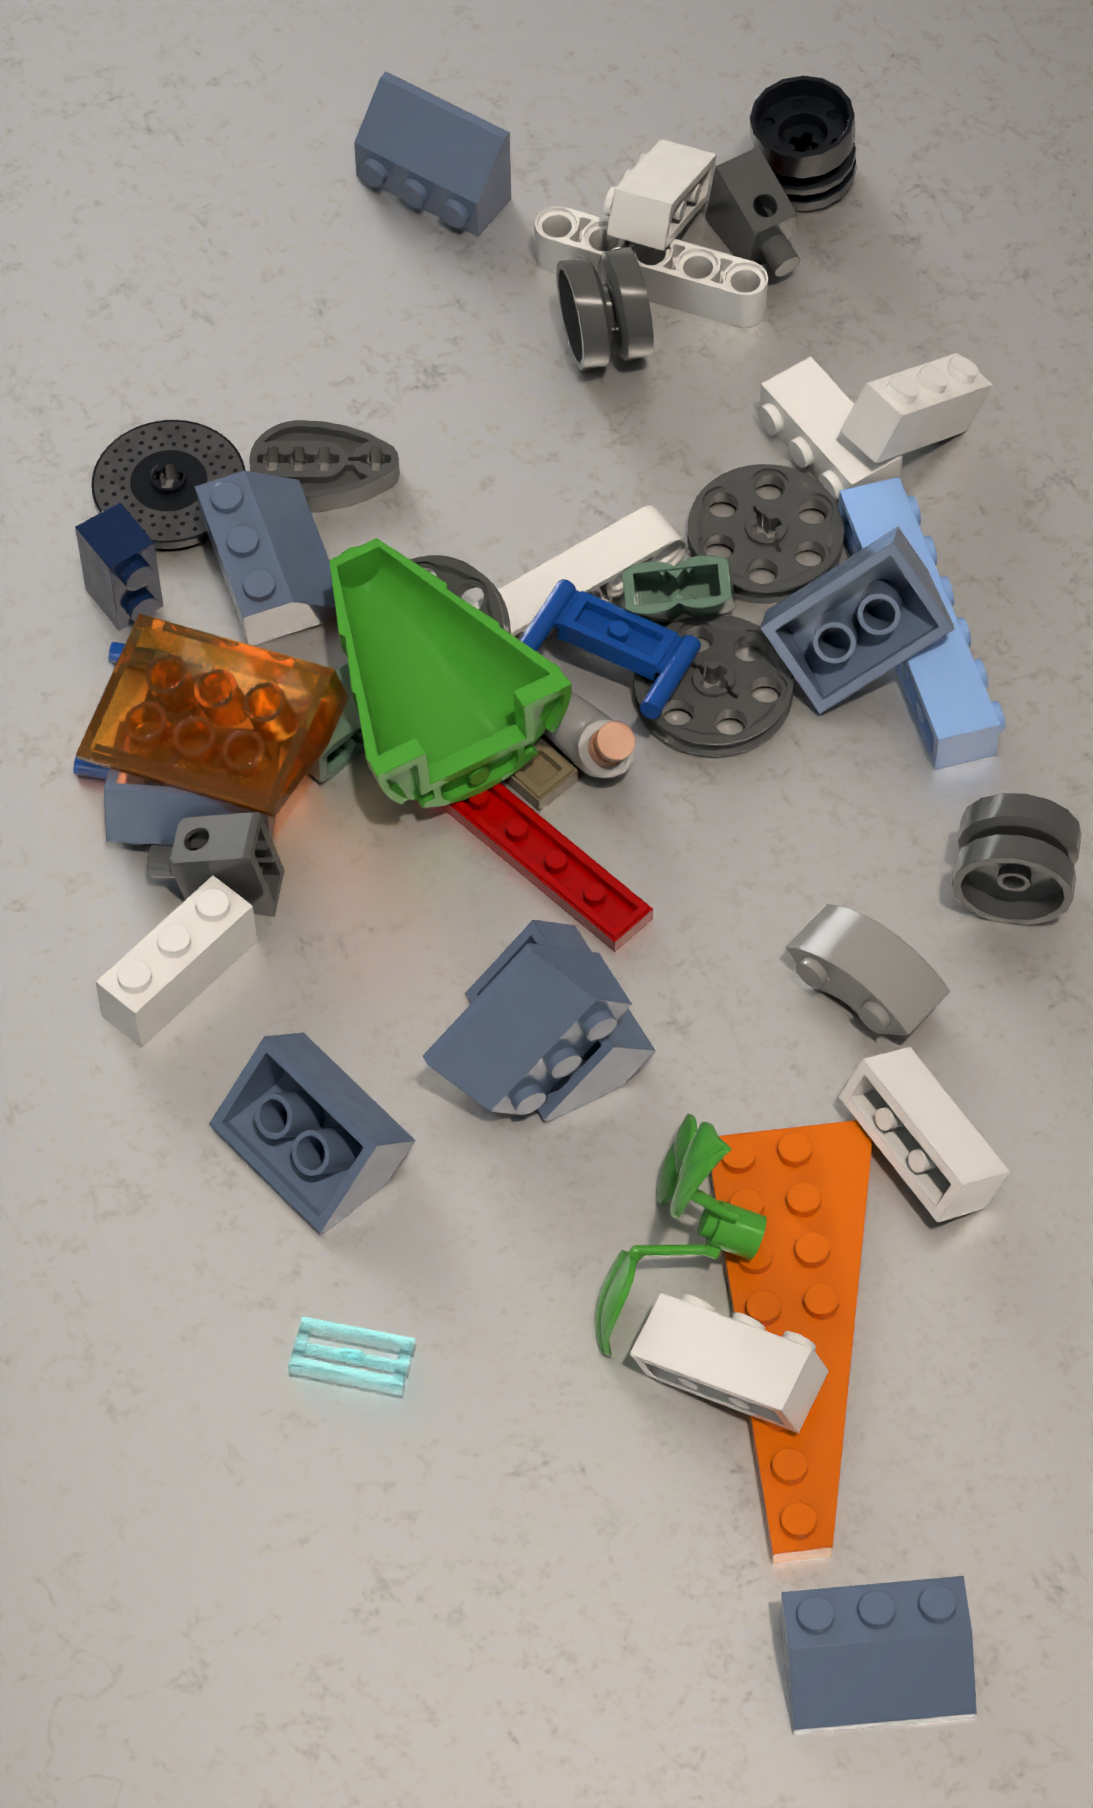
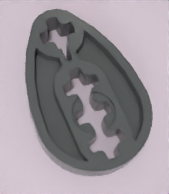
M293 420L277 424L259 436L251 449L249 457L251 472L299 480L311 513L346 508L370 500L393 488L400 476L398 453L392 445L370 433L324 421ZM295 461H305L303 470H293ZM270 463H279L277 470H268ZM321 463H331L329 470H319ZM372 463H382L380 470H370Z

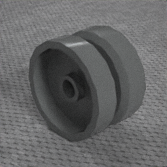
M629 247L602 252L598 263V272L593 263L584 256L558 261L556 278L561 316L568 345L578 369L585 371L607 366L612 354V346L616 354L626 362L651 357L654 350L651 310L643 274L633 250Z
M1000 793L980 798L966 808L961 818L958 835L960 851L955 859L952 877L954 896L966 909L986 919L1006 924L1032 925L1051 921L1064 914L1074 899L1076 883L1074 866L1079 859L1082 836L1079 821L1068 809L1057 803L1029 794Z

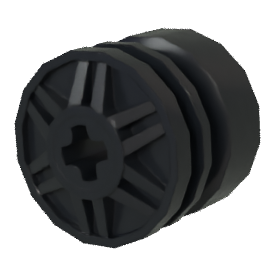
M797 76L786 78L765 88L754 101L750 114L753 149L759 147L795 210L809 211L825 208L838 201L853 185L857 170L856 147L854 143L855 115L851 99L839 86L818 77Z

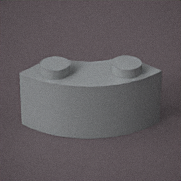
M827 904L785 947L797 964L796 971L806 984L815 990L829 993L845 1002L858 1013L860 1020L875 1033L910 1035L950 992L935 970L903 939L879 922L846 907Z

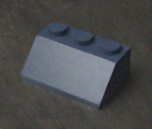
M385 72L380 77L354 142L356 176L362 178L372 187H380L403 199L412 207L421 208L443 219L454 228H461L479 237L511 200L510 132L388 72Z
M244 470L195 486L201 518L249 647L337 619L329 558L299 480Z
M897 526L765 612L760 628L817 711L821 714L953 631L954 625L928 569Z
M120 725L104 786L106 841L124 842L131 845H173L178 822L183 818L261 812L272 839L276 819L281 734Z
M532 920L465 994L472 1003L527 943L592 951L575 925ZM629 1008L617 1020L616 1028L606 1037L599 1039L581 1057L582 1061L579 1067L569 1075L562 1077L546 1094L545 1102L537 1109L544 1121H553L621 1088L656 1052Z
M527 943L422 1057L428 1066L490 1112L527 1115L538 1109L545 1102L546 1094L562 1077L569 1075L579 1067L582 1061L581 1057L599 1039L606 1037L616 1028L617 1020L632 1003L600 953Z
M304 1032L264 1036L209 1123L320 1234L327 1233L387 1185L416 1141Z
M964 1576L781 1592L779 1624L794 1735L976 1718L973 1637Z

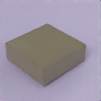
M542 739L533 744L538 753L518 771L503 780L539 812L578 781V770Z

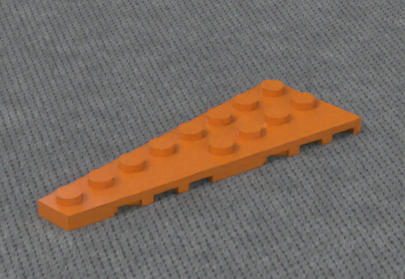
M857 1120L720 1135L719 1137L731 1148V1151L710 1172L713 1197L716 1200L731 1203L764 1215L767 1218L762 1242L753 1259L749 1260L722 1250L732 1315L738 1312L750 1316L764 1325L765 1331L781 1337L785 1331H791L804 1336L816 1345L815 1352L829 1370L799 1433L749 1415L772 1564L832 1557L873 1141Z

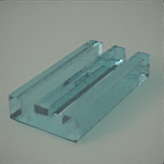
M302 1316L288 1365L289 1376L403 1399L405 1381L411 1369V1358H414L416 1350V1339ZM311 1337L396 1354L398 1359L393 1360L363 1354L360 1350L345 1347L338 1349L308 1342Z

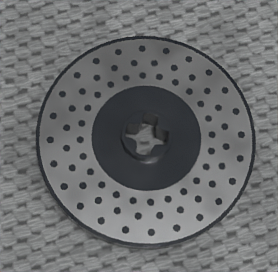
M185 420L150 422L123 433L110 443L100 455L92 475L93 501L98 514L120 502L154 542L157 549L187 547L209 539L201 518L195 486L244 471L245 466L240 453L230 440L208 426ZM167 480H176L173 482L172 488H163Z

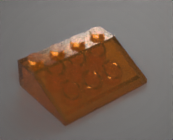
M139 613L77 750L76 756L82 761L276 817L329 744L348 700V695L333 668Z

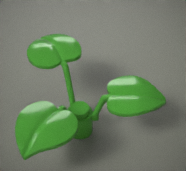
M687 1113L678 1129L675 1141L664 1158L658 1178L656 1196L658 1203L662 1205H668L672 1199L670 1215L677 1219L681 1216L690 1200L704 1207L698 1224L697 1235L706 1238V1244L634 1245L629 1252L625 1250L620 1251L600 1289L595 1310L596 1338L601 1351L609 1356H612L609 1341L610 1335L630 1292L636 1265L643 1257L704 1255L717 1260L720 1251L724 1250L751 1260L756 1255L762 1242L767 1223L766 1216L725 1201H718L698 1189L712 1169L731 1151V1148L718 1136L711 1123L704 1121L697 1129L696 1118L692 1114Z

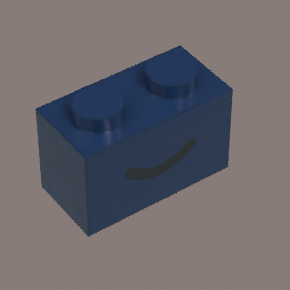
M120 502L75 526L85 589L119 631L134 622L146 620L157 609L163 607L155 544Z

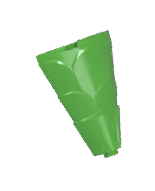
M377 538L363 545L348 548L339 556L329 560L342 651L348 657L352 694L359 711L367 764L377 783L390 799L402 805L408 799L417 800L422 808L456 803L497 785L518 771L538 753L533 744L546 729L549 732L557 730L570 703L572 684L562 674L560 667L499 626V622L449 591L447 583Z

